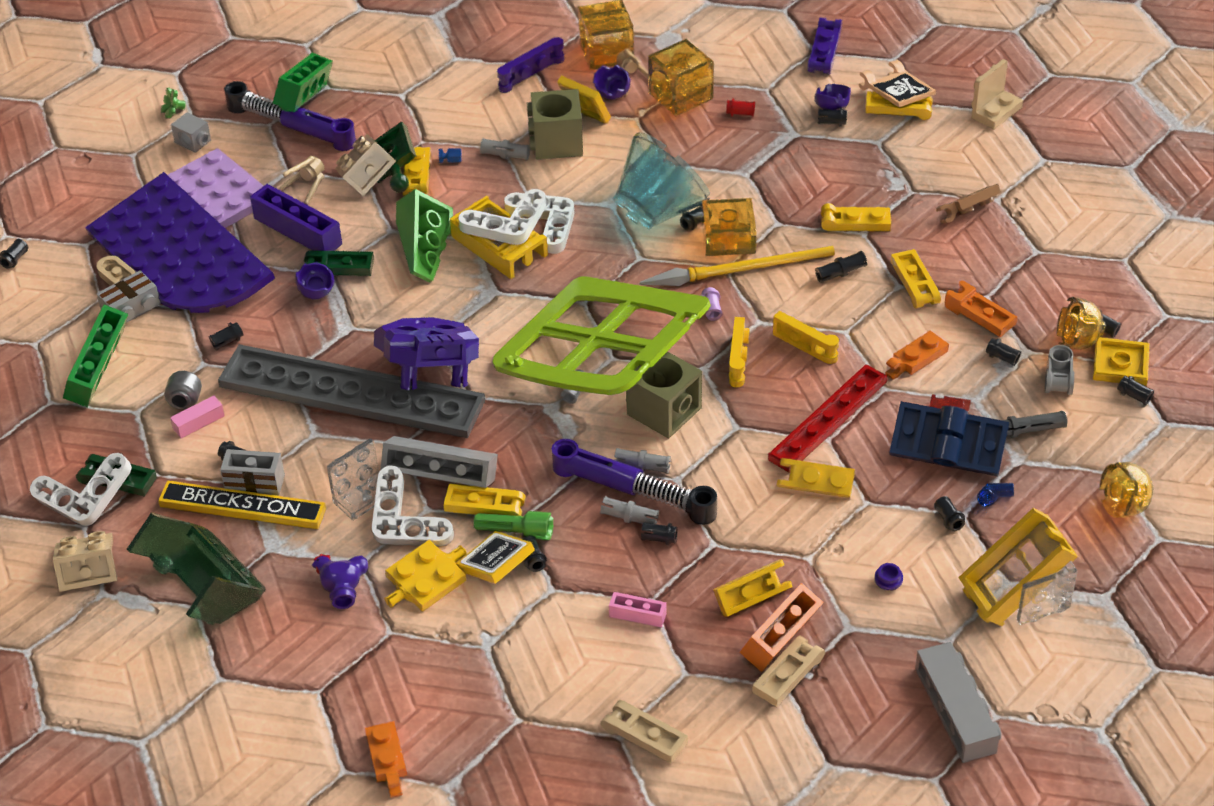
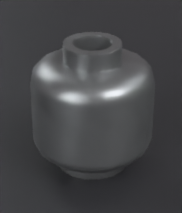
M189 371L174 372L169 377L165 388V400L169 405L179 410H185L194 406L198 402L202 388L200 379Z

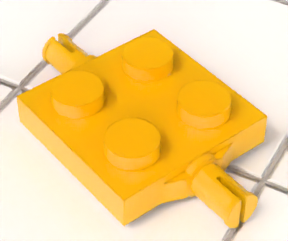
M427 540L385 570V574L395 585L396 591L384 598L386 604L392 608L401 600L406 599L414 603L422 612L466 581V573L455 564L456 561L467 554L465 548L459 545L447 554L441 551L431 540Z

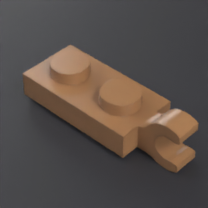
M999 184L985 187L951 203L938 206L936 208L937 212L945 210L947 213L946 219L941 220V224L952 222L958 211L962 215L974 210L973 205L977 203L983 206L993 202V196L1002 193Z

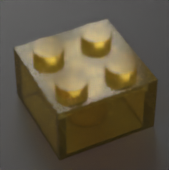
M752 198L702 200V228L706 256L756 254V225Z

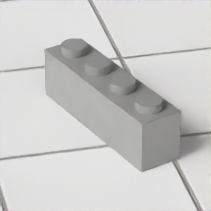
M393 436L383 443L381 469L386 466H396L404 474L487 488L495 481L498 454Z
M948 642L918 650L915 670L958 755L964 763L996 754L1002 735L998 723L993 722L989 716L986 700L980 698L977 693L976 682L973 676L967 674L961 653L956 652L952 643Z

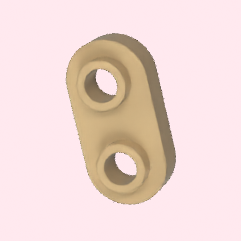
M106 256L97 262L99 276L110 286L136 273L116 256Z

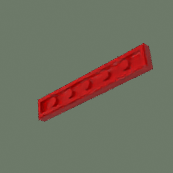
M865 364L769 452L768 461L790 473L791 467L780 465L781 459L803 461L887 383V375Z

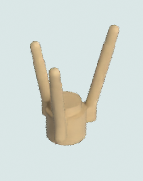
M625 49L618 54L616 61L619 67L628 73H633L638 69L655 86L661 90L663 89V85L640 64V60L631 51Z
M309 156L305 161L283 172V176L286 177L300 170L279 187V190L283 191L300 177L306 181L315 180L304 202L306 205L310 203L320 181L325 178L322 173L324 171V164L319 158Z

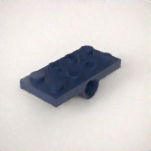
M901 401L889 455L998 477L1009 422L971 415L966 410L955 406H942L940 409Z

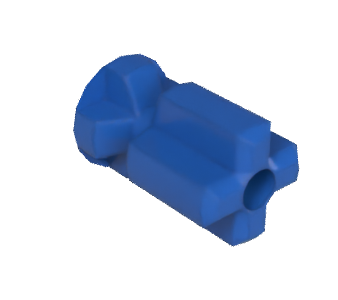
M448 148L447 153H444L443 149H439V163H443L444 159H447L449 163L461 162V148Z

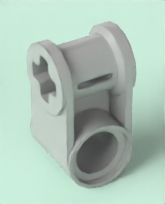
M1055 345L1050 349L1048 355L1045 393L1059 391L1072 395L1074 389L1073 351L1065 345Z

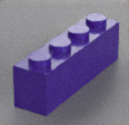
M266 184L250 196L254 219L308 249L335 251L342 245L338 221L275 187Z

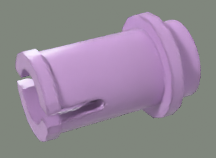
M706 288L700 295L708 297L711 307L706 312V317L709 320H718L723 314L719 303L720 293L715 288Z

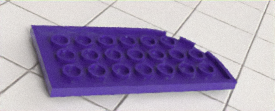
M165 172L85 227L88 234L110 256L119 257L135 272L141 271L157 287L160 303L173 310L180 308L187 309L190 313L210 312V308L223 305L228 308L249 298L275 279L273 272Z

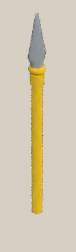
M833 246L709 267L674 268L640 281V285L681 286L688 281L694 282L695 279L701 280L716 275L834 256L835 249Z

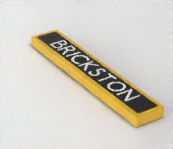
M167 480L158 500L159 506L163 508L311 529H319L326 511L325 502Z

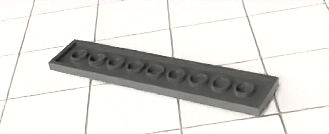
M240 344L218 379L220 388L463 438L469 437L485 403L484 393L417 380V389L412 390V386H410V390L400 388V376Z

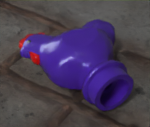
M320 554L316 556L312 566L320 575L323 588L330 592L329 598L332 601V605L338 609L352 607L356 598L355 588L359 583L361 575L365 574L368 570L367 559L359 555L347 561H331L330 555Z

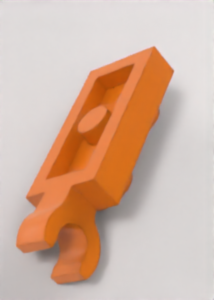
M930 330L895 352L893 357L886 362L891 368L885 374L892 380L898 378L905 371L912 375L947 353L949 344Z
M391 721L366 727L365 733L377 783L387 781L390 798L403 795L399 777L407 776V770L395 722Z

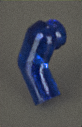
M987 483L977 494V500L980 505L987 507L991 506L999 497H1013L1014 484Z

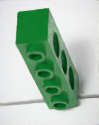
M315 53L309 54L279 77L273 104L278 105L284 111L295 112L327 85L333 60Z
M103 305L68 376L63 399L88 408L124 332L128 313Z

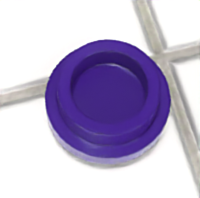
M893 563L882 564L876 570L874 576L877 586L884 590L899 588L904 578L900 568Z

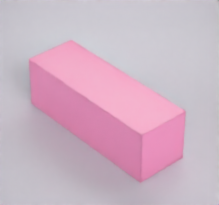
M213 395L170 417L173 430L180 438H183L225 415L222 404Z
M613 592L609 604V617L662 628L666 617V602Z

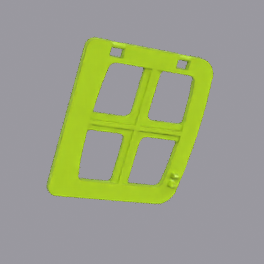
M587 276L578 277L571 281L494 355L492 362L496 371L523 380L603 395L620 394L633 387L642 378V375L650 367L652 368L690 329V326L709 310L711 304L708 297ZM577 301L619 304L598 326L593 328L555 322ZM639 308L674 316L652 340L614 333ZM686 317H690L686 322H682ZM540 336L579 343L556 367L530 361L519 356ZM598 348H609L637 354L616 375L574 371ZM639 365H641V367L637 371H634Z

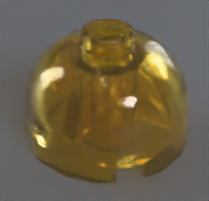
M1070 297L1067 299L1070 304L1068 307H1062L1059 314L1057 336L1062 337L1063 343H1058L1059 345L1069 347L1071 350H1083L1092 347L1105 332L1106 325L1103 321L1102 313L1093 302L1084 298Z
M1115 462V464L1106 466L1101 475L1099 487L1100 490H1104L1105 499H1101V502L1106 512L1112 517H1134L1145 511L1150 505L1154 493L1152 479L1148 472L1138 464Z

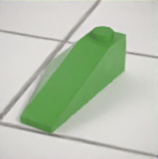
M416 189L396 202V224L410 273L430 283L434 280L441 260L439 257L441 252L446 248L447 243L445 241L447 236L451 234L450 218L453 217V208Z

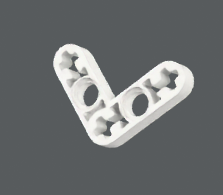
M539 189L527 191L510 218L476 210H465L458 217L459 228L466 234L514 245L522 244L528 239L546 208V195ZM522 215H531L530 218H520ZM492 225H497V226H499V227L496 228V229H489V228H487L488 226H492Z
M525 193L508 194L504 199L505 211L512 215ZM546 195V208L539 219H547L543 235L547 237L548 253H560L566 246L574 218V202L570 198ZM522 215L520 217L530 218L531 215ZM557 223L564 224L562 227H554L553 225Z
M112 453L103 461L80 494L48 476L36 478L30 486V492L41 504L79 525L89 526L99 518L131 472V464L122 454ZM115 465H121L119 469H113ZM108 475L110 478L112 477L113 479L110 481L106 476ZM107 484V489L103 494L95 495V490L99 485ZM43 487L49 488L53 493L50 496L48 493L41 491ZM65 495H70L69 503L60 507V499ZM79 506L84 510H89V512L87 514H81L77 510V507Z
M396 466L382 468L377 479L372 532L376 541L386 545L420 546L427 540H431L436 546L450 544L454 538V530L448 519L441 517L401 516L404 490L403 474ZM390 476H395V480L392 482L393 491L388 490L387 480H389ZM391 499L396 502V505L391 510H383L380 507L381 503ZM398 525H400V536H398L396 532L398 531ZM412 525L421 528L420 533L414 537H410L405 533L406 529ZM384 526H389L390 530H387V533L383 535L381 530L384 529ZM426 526H429L430 530L428 531V537H426ZM440 528H445V532H443L442 536H437V532H439Z

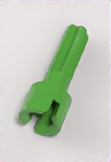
M528 511L524 516L478 513L474 516V528L476 530L523 533L525 537L533 536L537 540H550L553 533L554 521L553 517H551V512Z

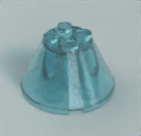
M637 132L631 140L616 195L612 198L617 205L628 211L627 217L634 223L638 224L640 221L647 229H651L655 225L706 204L710 199L708 197L710 192L700 176L679 155L673 158L664 150L667 147L665 144L648 134Z

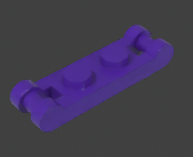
M819 17L807 72L815 73L816 70L823 71V74H831L842 29L841 19L829 21L827 18Z
M554 37L497 69V76L500 79L498 82L499 91L508 93L514 85L550 65L564 62L565 57L562 51L564 40L560 37Z

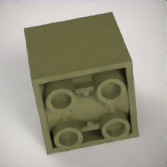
M578 89L531 92V102H527L529 135H534L529 136L530 150H535L536 160L583 156L582 117Z
M666 352L652 368L650 367L642 375V378L633 387L626 391L627 415L669 439L702 408V370ZM639 365L634 371H637L641 367V365Z

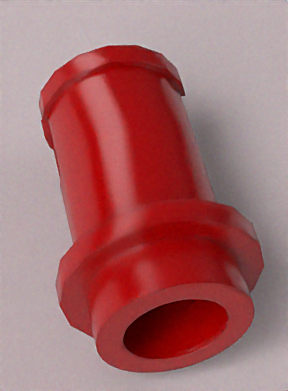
M734 98L727 100L726 114H730V117H733V114L754 117L755 101H737Z

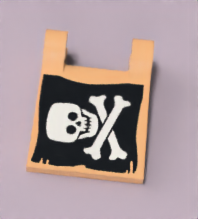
M899 60L889 62V66L894 71L888 73L886 77L876 80L870 70L862 71L859 75L865 80L859 83L860 89H871L898 107L936 94L935 89L906 72Z

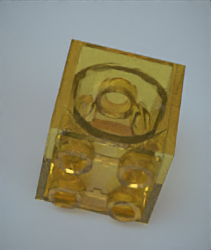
M623 0L578 7L579 42L590 70L599 69L603 65L606 67L618 65L616 61L617 56L625 49H628L634 55V26Z
M683 39L648 55L649 94L675 116L714 98V61L687 39Z

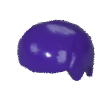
M603 65L594 73L593 83L602 97L613 100L626 95L630 89L631 79L628 72L618 65L611 68Z
M827 84L821 92L818 87L814 95L815 103L825 110H840V107L844 110L849 104L851 88L846 85Z
M320 263L303 264L301 269L295 274L298 291L304 297L310 299L325 297L334 286L335 280L332 271L326 265Z

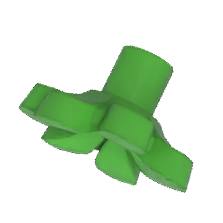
M166 88V95L163 98L165 104L161 106V113H165V118H171L175 114L176 109L184 110L186 107L185 101L177 99L178 91L175 89Z

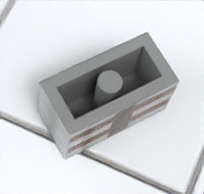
M141 271L96 293L100 309H102L103 305H107L128 313L126 323L160 305L156 285Z
M227 449L220 469L224 488L269 495L280 494L285 476L281 453Z

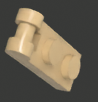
M799 635L753 684L752 693L778 707L814 665H818L822 661L825 650L817 645L815 647L809 645L808 640Z
M619 700L613 706L612 714L606 715L600 723L606 732L610 734L616 733L670 764L673 763L688 744V735L623 700Z

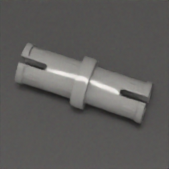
M483 138L480 152L482 154L498 155L503 159L512 157L528 160L530 145L510 143L509 140L495 141Z
M617 448L614 455L616 457L614 460L642 469L643 472L645 470H652L668 474L671 466L669 464L671 456L649 454L647 450L636 452Z
M607 496L603 499L602 503L604 505L612 506L613 508L601 505V514L622 518L626 523L634 521L643 524V522L657 524L655 519L648 518L647 516L658 519L659 510L637 506L636 502L633 501L626 503L608 498Z

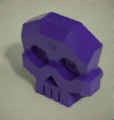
M434 317L402 318L383 325L374 331V346L384 352V357L389 362L399 363L402 366L400 388L410 390V386H412V390L417 389L418 367L451 365V385L461 387L462 383L463 387L468 386V364L472 360L479 358V338L464 323Z

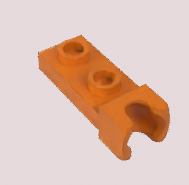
M959 281L960 288L958 293L952 290L946 292L944 303L948 310L957 315L963 314L999 337L1003 336L1017 324V316L977 293L976 288L965 281Z

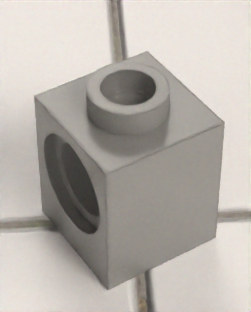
M188 112L171 124L174 142L194 153L211 141L208 122Z

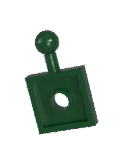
M401 121L374 140L396 160L377 182L380 183L392 175L390 187L398 193L404 192L409 186V180L406 175L401 173L400 168L416 157L408 128Z

